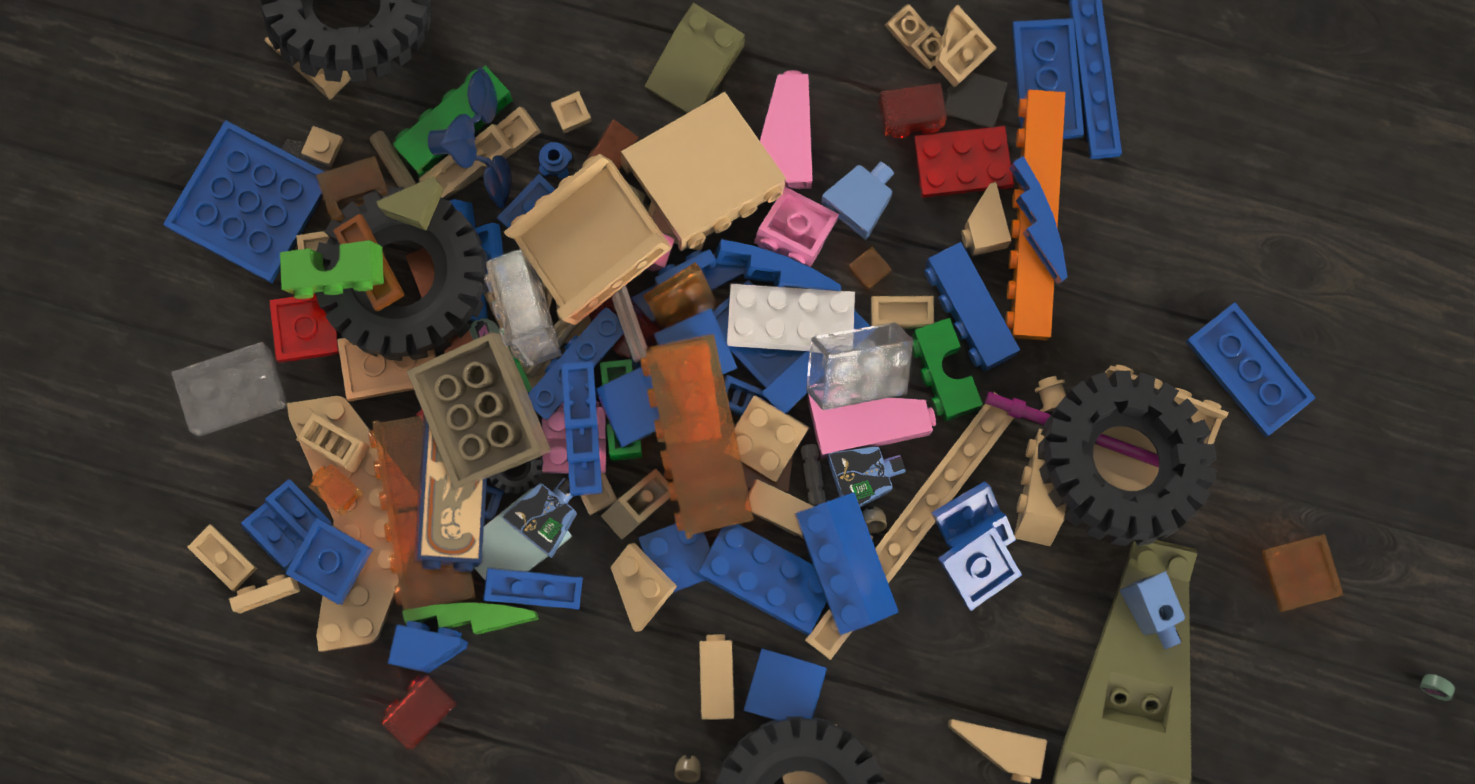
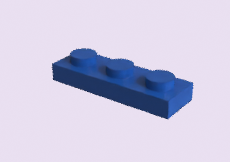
M487 567L483 599L484 601L579 609L583 578L582 576Z

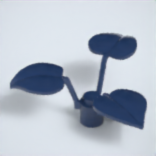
M480 67L472 75L467 93L469 105L475 113L474 116L470 118L467 114H460L450 123L447 129L430 131L428 147L433 155L449 154L462 168L471 167L474 161L483 162L487 166L483 175L486 190L497 207L504 209L512 184V175L508 162L501 155H495L492 161L490 158L476 155L474 123L479 122L480 119L484 123H491L497 111V93L494 84L487 72Z

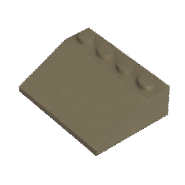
M491 332L407 371L454 489H459L511 469L551 451L504 334Z

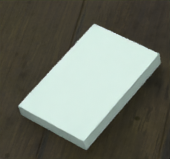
M533 488L529 489L484 526L482 563L478 567H474L484 580L486 579L487 567L531 571L548 557L547 554L502 518L509 509ZM567 531L559 547L572 537L569 531Z

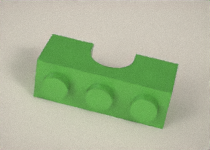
M370 240L340 244L339 262L329 271L324 269L323 254L310 248L280 252L282 290L294 294V298L297 299L312 298L313 293L324 292L326 295L342 294L343 289L353 288L355 291H369L373 289V285L384 284L382 246Z

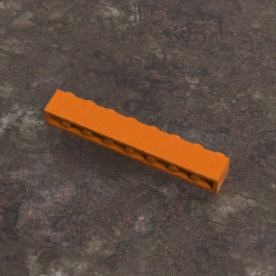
M1028 90L1024 99L1020 98L1018 117H1023V127L1017 131L1016 147H1021V157L1024 156L1039 181L1058 228L1066 92ZM1019 185V189H1014L1012 205L1013 208H1017V220H1012L1011 238H1016L1015 250H1010L1009 269H1014L1013 281H1008L1007 299H1012L1011 311L1006 312L1005 323L1013 338L1047 341L1051 338L1054 279L1023 235L1024 231L1032 224L1016 202L1018 197L1024 193V190Z

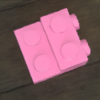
M784 187L783 194L775 201L759 227L754 243L758 244L759 248L784 255L811 267L821 251L824 241L835 225L839 214Z
M596 401L601 473H606V413L604 408L599 407V402ZM562 403L548 420L542 418V429L551 449L550 452L542 455L543 473H569L564 403Z

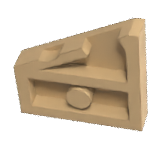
M957 5L949 14L934 65L955 87L996 49V46Z
M635 543L628 544L613 563L611 570L632 628L635 632L644 629L676 589L677 585Z

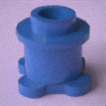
M557 142L546 144L539 153L541 164L539 171L541 175L545 177L549 175L557 176L560 180L568 177V165L573 159L571 152L564 145ZM554 156L559 157L556 161L550 160Z

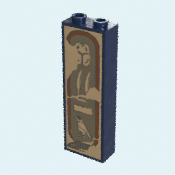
M424 412L414 563H419L422 569L439 570L441 565L454 566V571L472 572L473 567H478L482 563L487 478L459 489H454Z

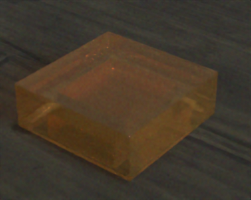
M873 247L869 248L848 265L849 270L867 291L892 271Z

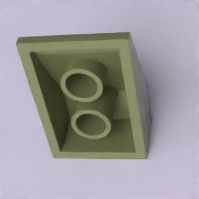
M693 3L674 31L647 80L645 88L684 113L691 112L709 100L743 50L745 34Z

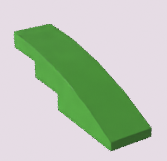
M437 604L403 610L406 624L407 621L421 623L437 619L440 628L450 629L471 623L473 633L477 635L539 620L538 614L535 611L498 604Z

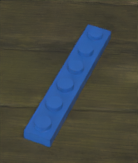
M1069 0L1071 19H1074L1078 74L1089 158L1120 157L1122 149L1102 0Z

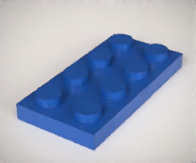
M1074 19L1013 22L1012 34L1018 106L1020 98L1024 99L1028 90L1066 92L1063 139L1082 138L1084 131ZM1019 117L1020 129H1022L1023 117Z
M1235 302L1186 341V344L1265 438L1316 398Z
M728 518L725 520L697 573V576L807 636L814 628L827 602L812 564Z

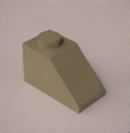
M654 469L620 497L601 517L622 540L672 497L676 491L660 472Z

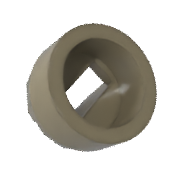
M874 506V509L869 510L866 508L862 512L869 533H879L887 527L886 516L882 509Z
M686 755L682 756L676 764L675 777L682 782H697L700 779L701 763L695 756H692L691 759H687Z

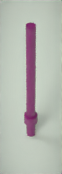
M989 392L985 400V404L1004 410L1008 416L1016 419L1023 417L1044 425L1051 416V414L1026 406L1025 401L1017 398L1010 400ZM1102 433L1095 442L1098 446L1159 468V458L1156 453Z

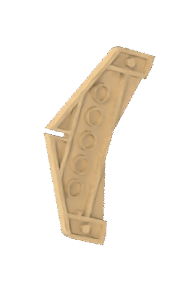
M331 396L287 403L289 420L297 437L311 414L314 413L370 446L358 469L353 473L299 442L324 500L328 503V509L334 520L333 526L373 548L342 605L336 604L322 596L316 635L318 651L324 652L371 644L381 634L415 546L417 511L399 514L398 509L416 507L418 492L345 398ZM320 425L311 439L313 443L324 426ZM331 431L322 448L326 447L334 432ZM342 438L339 445L335 449L333 453L334 455H336L342 443L344 442V438Z

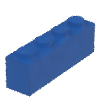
M960 242L928 258L925 265L927 269L924 270L925 276L931 286H937L941 294L939 296L940 304L946 313L951 312L955 319L954 329L961 340L965 339L970 347L968 354L975 367L980 366L984 373L1015 357L1020 348L962 243Z

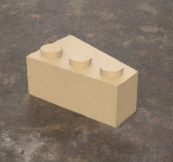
M1039 429L1035 440L1029 439L1026 449V457L1030 458L1029 465L1025 466L1022 475L1021 485H1024V490L1018 500L1017 512L1019 514L1014 536L1015 539L1051 546L1064 521L1066 504L1064 503L1056 508L1048 495L1054 488L1053 484H1043L1039 469L1043 466L1045 460L1038 459V444L1045 436L1041 435L1042 429Z

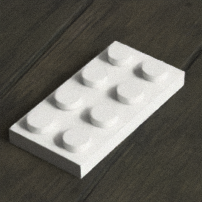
M731 284L727 345L852 354L855 292Z

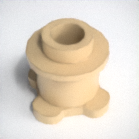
M1056 376L1039 381L1040 387L1035 389V393H1039L1044 406L1040 411L1045 413L1053 411L1066 396L1063 388L1065 381L1057 380Z

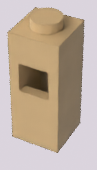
M706 635V641H700L702 720L734 719L732 640H725V635Z

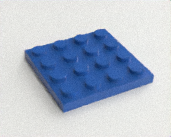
M225 120L163 225L167 229L273 284L281 270L280 252L292 251L297 243L296 236L302 234L334 179L330 174Z

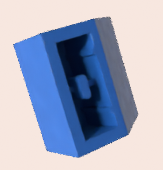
M407 621L406 626L397 625L388 663L429 673L467 649L468 642L461 639L462 633H458V631L439 627L438 633L430 632L431 627L426 626V624Z

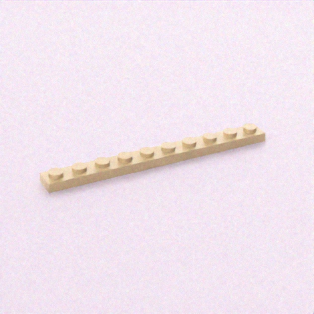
M988 404L982 407L875 549L888 584L935 523L931 512L954 498L1014 419V417L1008 416L1006 411ZM828 610L805 642L831 660L851 632L839 635L831 612Z

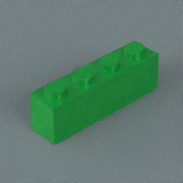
M485 65L482 69L490 76L497 93L496 116L512 102L510 91ZM478 69L472 71L466 77L465 83L457 90L452 89L447 92L442 98V103L436 108L426 110L419 117V122L411 129H404L397 135L396 142L393 143L397 154L419 178L449 155H433L428 147L430 131L447 129L450 123L460 114H467L470 118L474 116L475 113L469 105L467 93L470 79ZM482 119L474 123L475 133L486 124Z

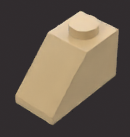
M996 182L989 184L968 218L964 227L965 230L961 231L965 248L970 247L972 256L1008 248L1011 242Z

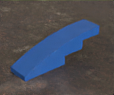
M1022 156L1012 163L1009 170L1024 190V193L1018 197L1016 202L1032 224L1024 231L1023 235L1058 285L1067 278L1063 246L1054 215L1042 187L1026 159Z
M721 239L715 251L716 263L744 267V279L772 282L774 287L841 291L839 283L815 269L784 255L753 245Z
M854 310L852 354L806 351L761 393L776 408L787 414L827 376L834 373L876 332Z
M593 362L561 364L570 496L602 494Z

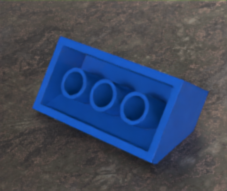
M854 492L795 513L839 635L868 626L899 612Z

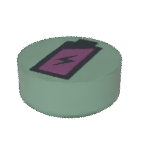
M489 319L477 320L472 323L469 329L473 340L491 332L500 334L497 325Z
M1433 674L1425 675L1420 684V688L1425 693L1444 701H1450L1455 691V687L1451 682Z

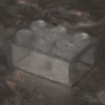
M518 249L486 261L489 274L484 276L489 291L491 293L494 292L496 299L492 301V307L497 319H501L503 327L499 328V333L504 345L510 346L513 357L515 359L520 358L526 368L562 356L540 277L523 251Z
M896 322L811 337L806 392L822 410L906 395L913 339Z
M263 342L171 372L188 429L198 437L287 407V401L271 350Z

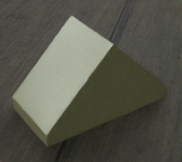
M433 176L376 201L378 208L387 217L426 231L443 193V188L436 177Z

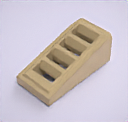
M314 413L311 414L296 439L353 473L356 472L370 448L368 444ZM320 425L324 426L313 443L311 439ZM331 431L334 432L326 447L322 448ZM342 438H344V442L342 443L336 455H334L333 453L335 449L339 445Z

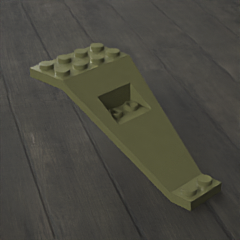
M1135 540L1132 541L1120 583L1062 746L1052 784L1191 783L1189 581L1197 557V550L1195 548L1155 540L1152 544L1136 546ZM1165 571L1185 616V620L1174 625L1182 642L1167 649L1163 648L1157 633L1149 635L1142 633L1120 592V589ZM1117 693L1125 694L1123 699L1114 698ZM1150 700L1157 702L1152 707L1145 705Z

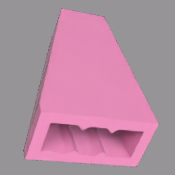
M787 71L783 75L777 76L760 139L761 144L786 177L784 187L789 189H811L809 80L808 74H801L800 71Z
M815 392L808 394L807 398L821 459L827 458L828 454L833 452L879 447L929 436L933 431L932 426H936L934 410L932 407L927 408L926 400Z

